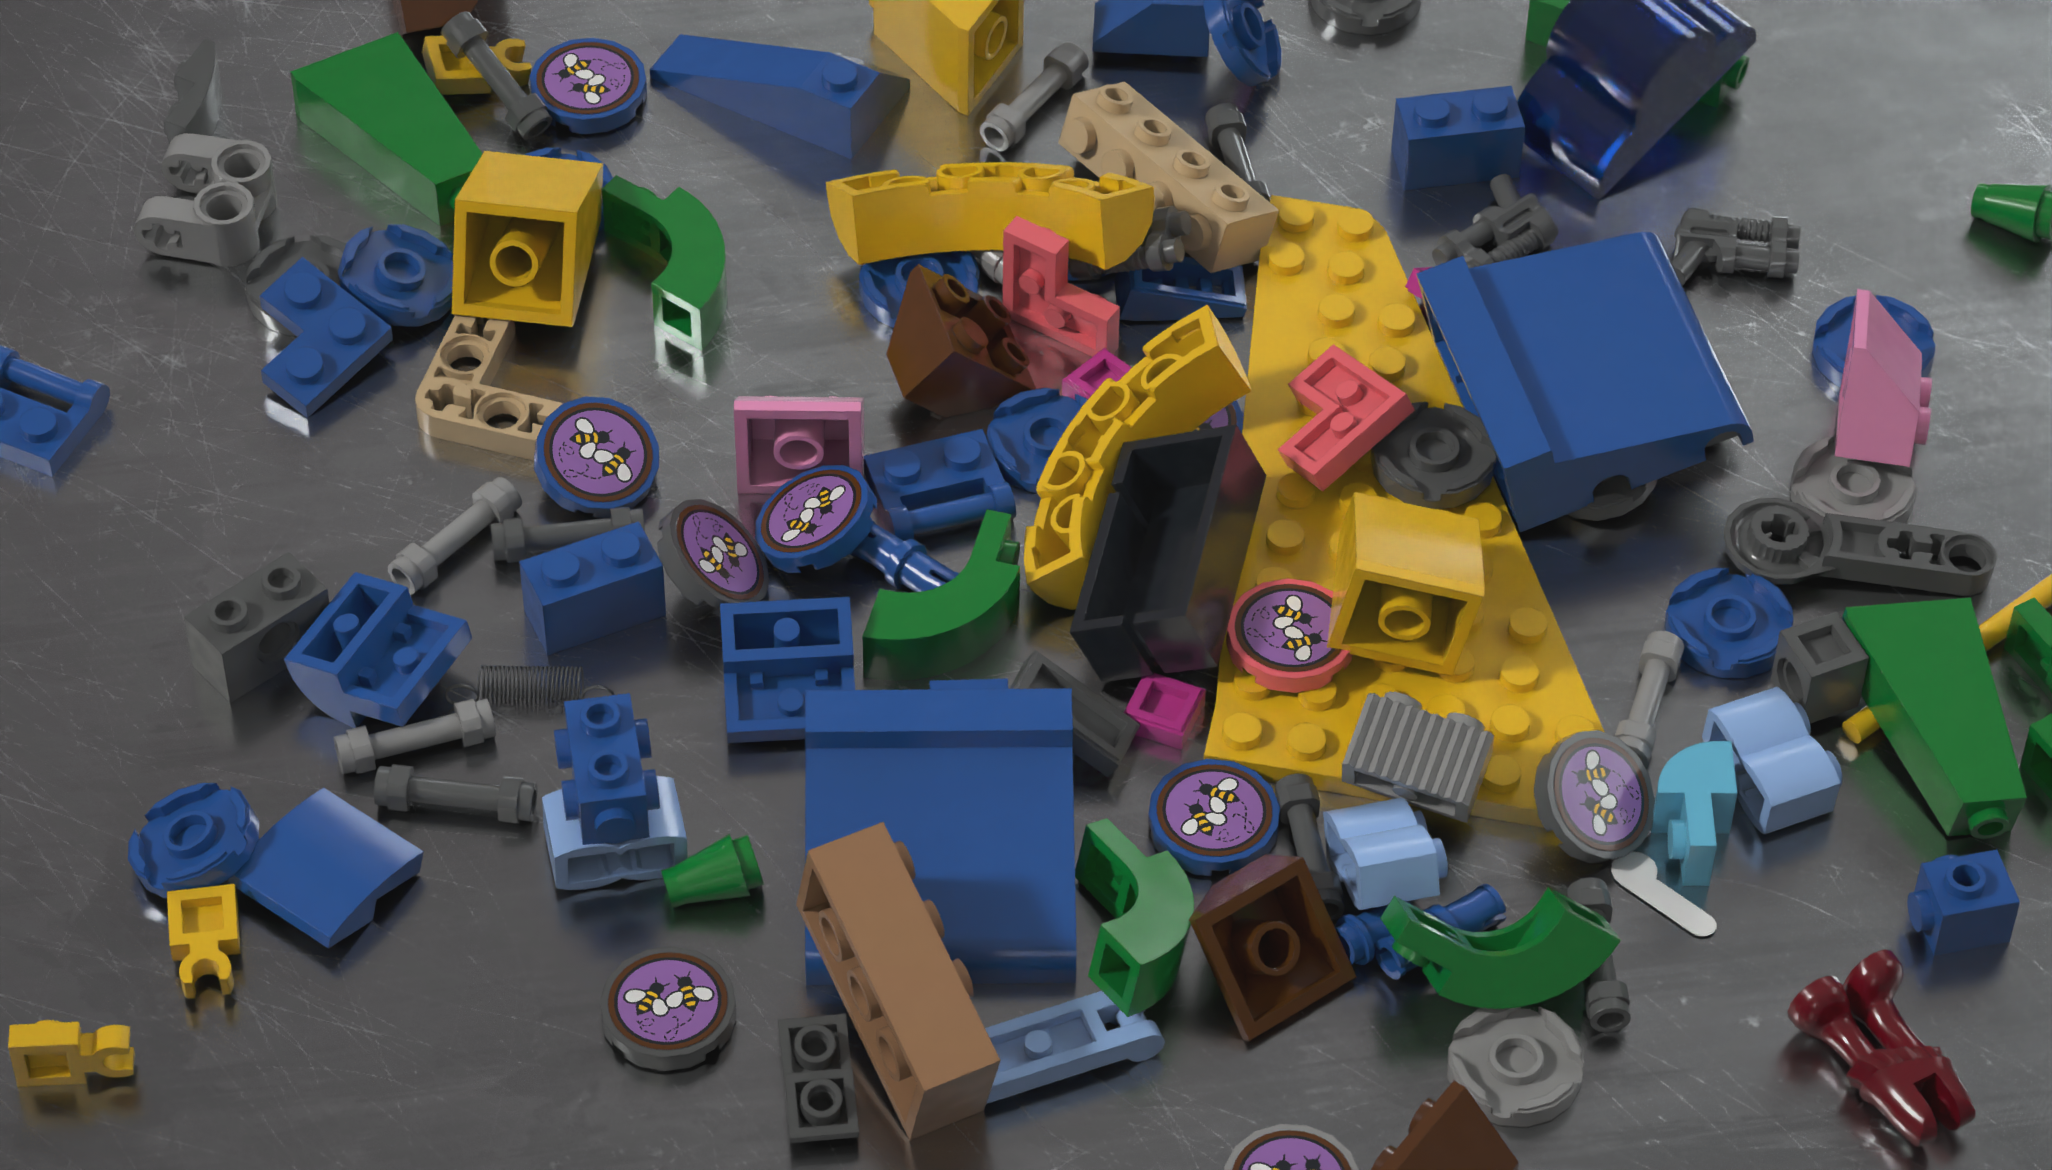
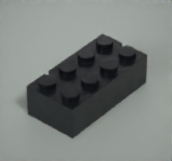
M1236 424L1123 442L1111 483L1116 492L1108 494L1070 628V634L1101 682L1154 675L1157 665H1160L1165 674L1218 666L1267 476Z

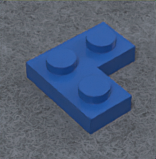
M301 257L260 295L261 308L297 336L294 341L261 370L262 382L306 418H309L393 340L392 327L304 257Z

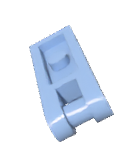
M1102 991L986 1027L985 1030L1001 1060L986 1104L1127 1058L1134 1062L1148 1060L1162 1050L1165 1044L1164 1038L1157 1024L1152 1020L1146 1019L1144 1015L1145 1010L1127 1017ZM1110 1022L1120 1027L1107 1031L1104 1023Z

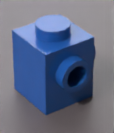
M1996 849L1963 856L1945 855L1931 862L1921 863L1915 891L1909 893L1907 905L1912 926L1917 932H1924L1931 951L1936 956L2010 942L2020 900Z

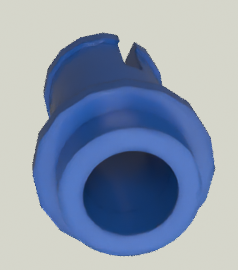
M1387 906L1371 908L1356 917L1352 914H1345L1337 920L1335 929L1351 965L1354 963L1366 965L1374 959L1375 950L1378 949L1375 947V942L1391 935L1380 919Z

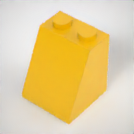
M869 0V5L873 8L874 34L958 113L966 116L970 115L1023 46L1024 0Z
M484 151L455 198L452 314L573 327L601 222V188H603L604 163Z
M1354 492L1339 534L1327 648L1350 650L1351 655L1453 676L1484 597L1485 582L1479 519L1454 514L1445 510H1436L1394 501L1385 497Z

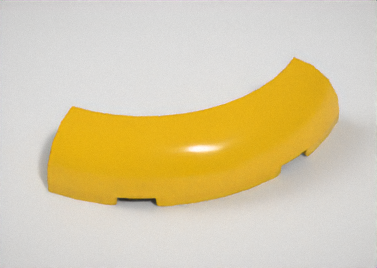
M978 162L943 164L937 170L936 177H900L898 170L894 169L826 182L830 214L838 238L847 254L858 265L928 253L972 250L1003 251V231L1018 216L1069 239L1068 258L1107 270L1126 261L1143 243L1152 224L1155 200L1153 186L1132 178L1108 172L1099 178V182L1084 178H1075L1074 170L1070 166L1041 163Z
M1208 305L1180 319L1147 342L1142 348L1146 356L1134 365L1119 381L1115 382L1112 378H1107L1081 407L1052 451L1036 486L1037 494L1041 500L1035 516L1034 526L1026 527L1024 537V566L1027 585L1048 604L1076 610L1108 494L1116 492L1111 483L1123 442L1192 432L1218 411L1251 392L1246 373L1225 330Z

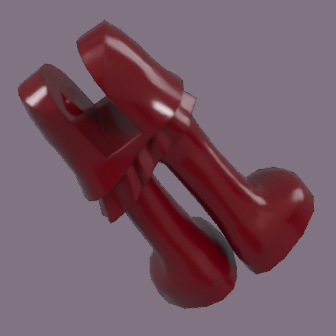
M1883 949L1874 952L1859 962L1851 970L1843 985L1837 977L1830 975L1819 978L1807 985L1790 1003L1787 1010L1788 1018L1796 1028L1810 1037L1827 1043L1851 1067L1846 1073V1077L1849 1079L1851 1086L1860 1090L1861 1099L1876 1107L1907 1141L1918 1148L1934 1142L1937 1138L1938 1129L1934 1115L1945 1128L1956 1131L1975 1119L1976 1111L1967 1089L1960 1081L1954 1069L1952 1060L1944 1056L1939 1046H1926L1900 1015L1893 998L1902 983L1903 966L1891 950ZM1854 1019L1865 1026L1884 1049H1875Z

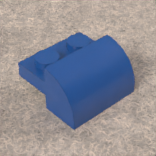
M354 572L284 658V661L293 681L302 693L320 710L335 720L357 728L365 717L368 716L403 727L472 640V635L467 620L414 605L407 586Z
M850 597L720 604L727 743L805 739V690H855Z

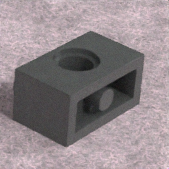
M287 552L183 616L192 666L229 703H232L287 668L284 658L329 604L328 589L290 552Z

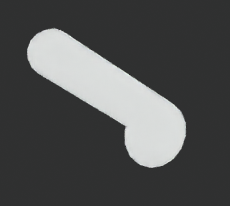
M1631 852L1625 857L1613 861L1611 867L1612 875L1626 889L1696 936H1709L1715 932L1717 923L1712 916L1656 879L1658 869L1655 862L1649 856L1640 852Z

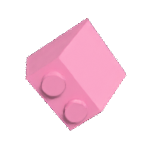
M1857 289L1839 393L1835 456L1910 467L1914 444L1926 445L1931 415V408L1928 407L1932 378L1921 377V351L1869 290Z
M738 396L734 400L738 494H774L780 486L800 473L823 465H845L860 471L863 476L864 398L835 396Z

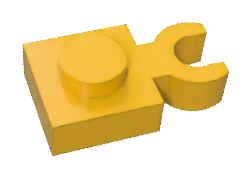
M425 36L422 54L427 74L442 95L491 93V87L467 56L458 59L446 45L447 40L443 36ZM505 39L496 46L489 47L519 86L529 83L532 67L530 63L522 62L526 46L524 40Z
M235 884L167 891L170 951L173 961H182L179 967V975L185 997L187 999L195 998V982L199 977L207 974L219 977L222 995L231 994L234 987V978L227 955L241 954L238 900Z
M42 1020L34 1024L9 1026L8 1050L17 1087L87 1084V1072H97L107 1077H126L134 1074L135 1050L134 1047H130L129 1026L108 1025L97 1029L94 1033H82L79 1022H59L56 1020Z

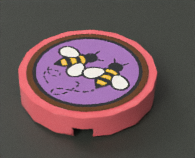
M1286 578L1263 582L1243 593L1232 607L1227 627L1226 645L1232 663L1241 672H1243L1244 668L1248 673L1254 675L1255 683L1270 690L1297 693L1319 689L1332 682L1333 675L1339 672L1342 667L1345 670L1352 661L1353 656L1350 654V650L1327 648L1333 591L1311 581Z

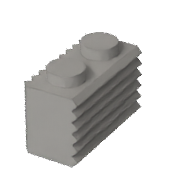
M1386 692L1384 697H1380L1375 693H1368L1342 763V781L1393 799L1402 797L1408 804L1467 823L1492 756L1494 735L1489 731H1484V724L1471 716L1452 712L1447 715V718H1443L1438 714H1430L1426 710H1422L1421 703L1408 695L1398 692Z

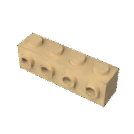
M1126 82L1104 85L1072 95L1058 141L1064 149L1098 178L1109 172L1153 186L1155 196L1154 210L1157 207L1174 206L1178 212L1187 211L1191 218L1192 227L1189 235L1180 237L1184 250L1210 273L1259 260L1260 249L1268 244L1279 212L1274 205Z

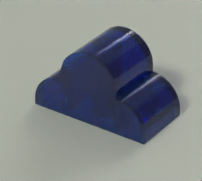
M1570 0L1551 31L1546 49L1547 60L1535 72L1517 100L1525 125L1523 143L1599 201L1756 42V31L1752 26L1716 0Z

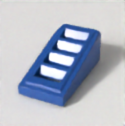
M1184 257L1182 262L1174 263L1170 271L1153 272L1151 269L1146 268L1145 270L1118 272L1115 277L1116 304L1120 306L1121 320H1180L1205 305L1209 306L1216 318L1244 317L1247 311L1243 267L1241 265L1210 273L1194 258ZM1221 285L1222 294L1214 293L1212 286ZM1189 286H1196V290L1189 289Z

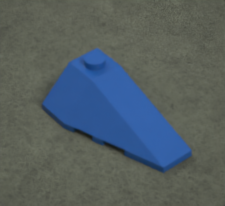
M682 34L674 40L650 68V78L851 160L910 88L909 78L858 58L824 51Z

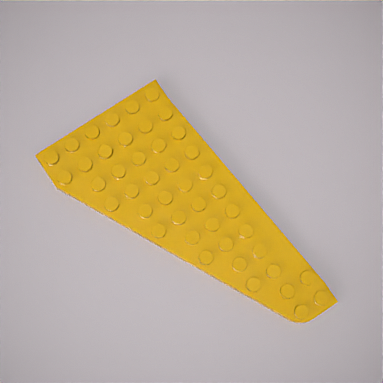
M1271 195L1270 203L1279 212L1268 244L1260 249L1247 377L1251 392L1246 394L1242 435L1267 476L1233 606L1243 593L1261 583L1286 578L1311 581L1333 591L1339 534L1354 492L1402 502L1387 493L1374 477L1370 459L1371 450L1324 491H1321L1289 468L1277 450L1317 415L1296 400L1288 383L1334 344L1405 392L1411 403L1428 402V408L1437 407L1444 409V403L1463 408L1414 294L1408 292V288L1405 287L1408 280L1386 230L1369 212L1363 209ZM1492 477L1490 485L1476 499L1455 508L1436 509L1477 518L1480 524L1485 582L1484 597L1453 676L1353 655L1352 661L1344 670V667H1342L1339 672L1333 675L1332 682L1319 689L1297 693L1270 690L1255 683L1254 675L1248 673L1244 668L1243 672H1241L1232 663L1226 645V631L1220 654L1215 709L1204 752V759L1234 761L1256 771L1265 781L1270 783H1277L1287 775L1300 773L1310 776L1319 791L1379 801L1393 799L1343 782L1342 763L1368 693H1375L1380 697H1384L1386 692H1398L1419 701L1422 705V710H1426L1430 714H1438L1443 718H1447V715L1452 712L1471 716L1484 724V731H1489L1494 735L1492 756L1470 816L1544 828L1538 817L1534 797L1536 769L1545 754L1550 753L1553 746H1555L1554 744L1564 737L1577 732L1605 731L1494 477Z

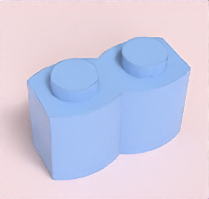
M1779 687L1709 709L1702 734L1703 742H1732L1737 798L1750 821L1763 834L1832 812L1843 781L1841 767L1835 755L1829 750L1825 751L1810 736V722L1804 708L1798 702H1792L1788 695Z
M656 776L660 809L648 810L650 837L627 840L619 844L583 845L579 819L566 821L562 789L543 796V826L556 888L584 890L608 885L621 878L629 880L663 878L661 870L672 867L688 858L687 836L674 779L666 776Z
M1400 797L1323 812L1326 854L1333 872L1339 875L1340 881L1345 883L1348 894L1358 910L1387 906L1394 896L1408 902L1440 895L1439 879L1447 877L1448 874L1447 857L1443 843L1440 838L1431 839L1422 812L1420 810L1413 812L1404 798Z

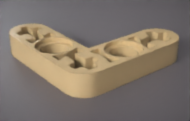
M463 315L454 316L415 397L417 420L420 428L426 434L438 439L534 461L535 442L543 423L563 403L490 386L514 339L516 331L515 321L491 318L488 320V318ZM486 323L483 329V337L478 336L477 324L482 325ZM462 357H473L482 362L479 367L470 371H458L450 366L453 361ZM498 414H510L518 419L516 424L504 429L494 428L486 423L489 418Z

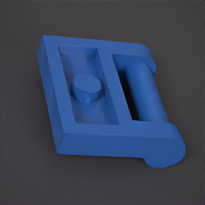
M0 345V457L53 477L104 413L110 398L109 387L92 379L80 382L20 359L19 352ZM11 382L72 404V407L66 413L6 390Z
M983 429L863 456L864 474L869 487L877 498V507L885 528L903 541L908 539L914 540V535L982 520L987 509L1011 514V519L1016 517V505L1009 483L1004 481Z

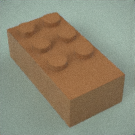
M884 822L808 850L796 906L909 1140H912L984 1111L1001 1060L970 999L974 996V990L969 973L960 959L951 960L941 940L944 938L945 933L940 914L931 900L922 901L912 881L915 879V868L908 849L902 841L894 843Z

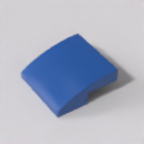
M322 788L287 813L258 840L249 860L229 878L228 883L235 884V888L325 947L330 948L373 920L376 900L420 872L424 851L332 792Z

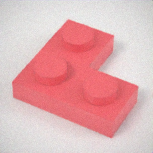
M1016 216L1003 231V305L1008 310L1011 320L1091 357L1103 348L1114 354L1119 347L1120 306L1109 302L1098 294L1090 293L1068 283L1069 239L1056 234L1048 228L1040 227Z
M1333 344L1288 383L1296 400L1317 415L1277 450L1289 468L1321 491H1324L1413 413L1415 409L1405 392Z

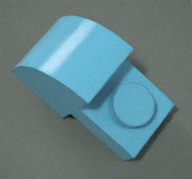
M1731 741L1702 742L1679 751L1666 763L1658 780L1651 833H1668L1669 858L1680 859L1683 886L1710 885L1717 848L1715 833H1730L1737 798Z

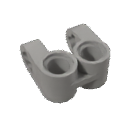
M183 133L175 136L170 142L162 160L161 171L166 180L173 186L198 194L194 201L167 196H155L148 199L143 204L134 225V235L137 241L149 251L164 256L209 262L225 267L244 264L252 259L259 250V225L262 220L272 214L277 204L272 159L268 149L262 144L251 140H232L193 133Z

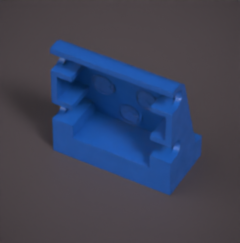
M1637 232L1468 268L1464 257L1460 256L1416 273L1433 341L1463 408L1480 417L1497 458L1493 475L1519 533L1580 510L1587 506V504L1594 502V488L1601 481L1609 477L1624 475L1631 489L1706 461L1705 447L1707 443L1722 433L1737 432L1743 446L1754 442L1752 429L1656 234Z
M1072 688L805 690V862L808 850L884 822L893 842L902 841L908 849L915 868V879L912 881L922 901L929 899L936 906L944 926L945 934L941 940L951 960L960 959L963 962L972 984L1076 983ZM805 924L806 985H834Z

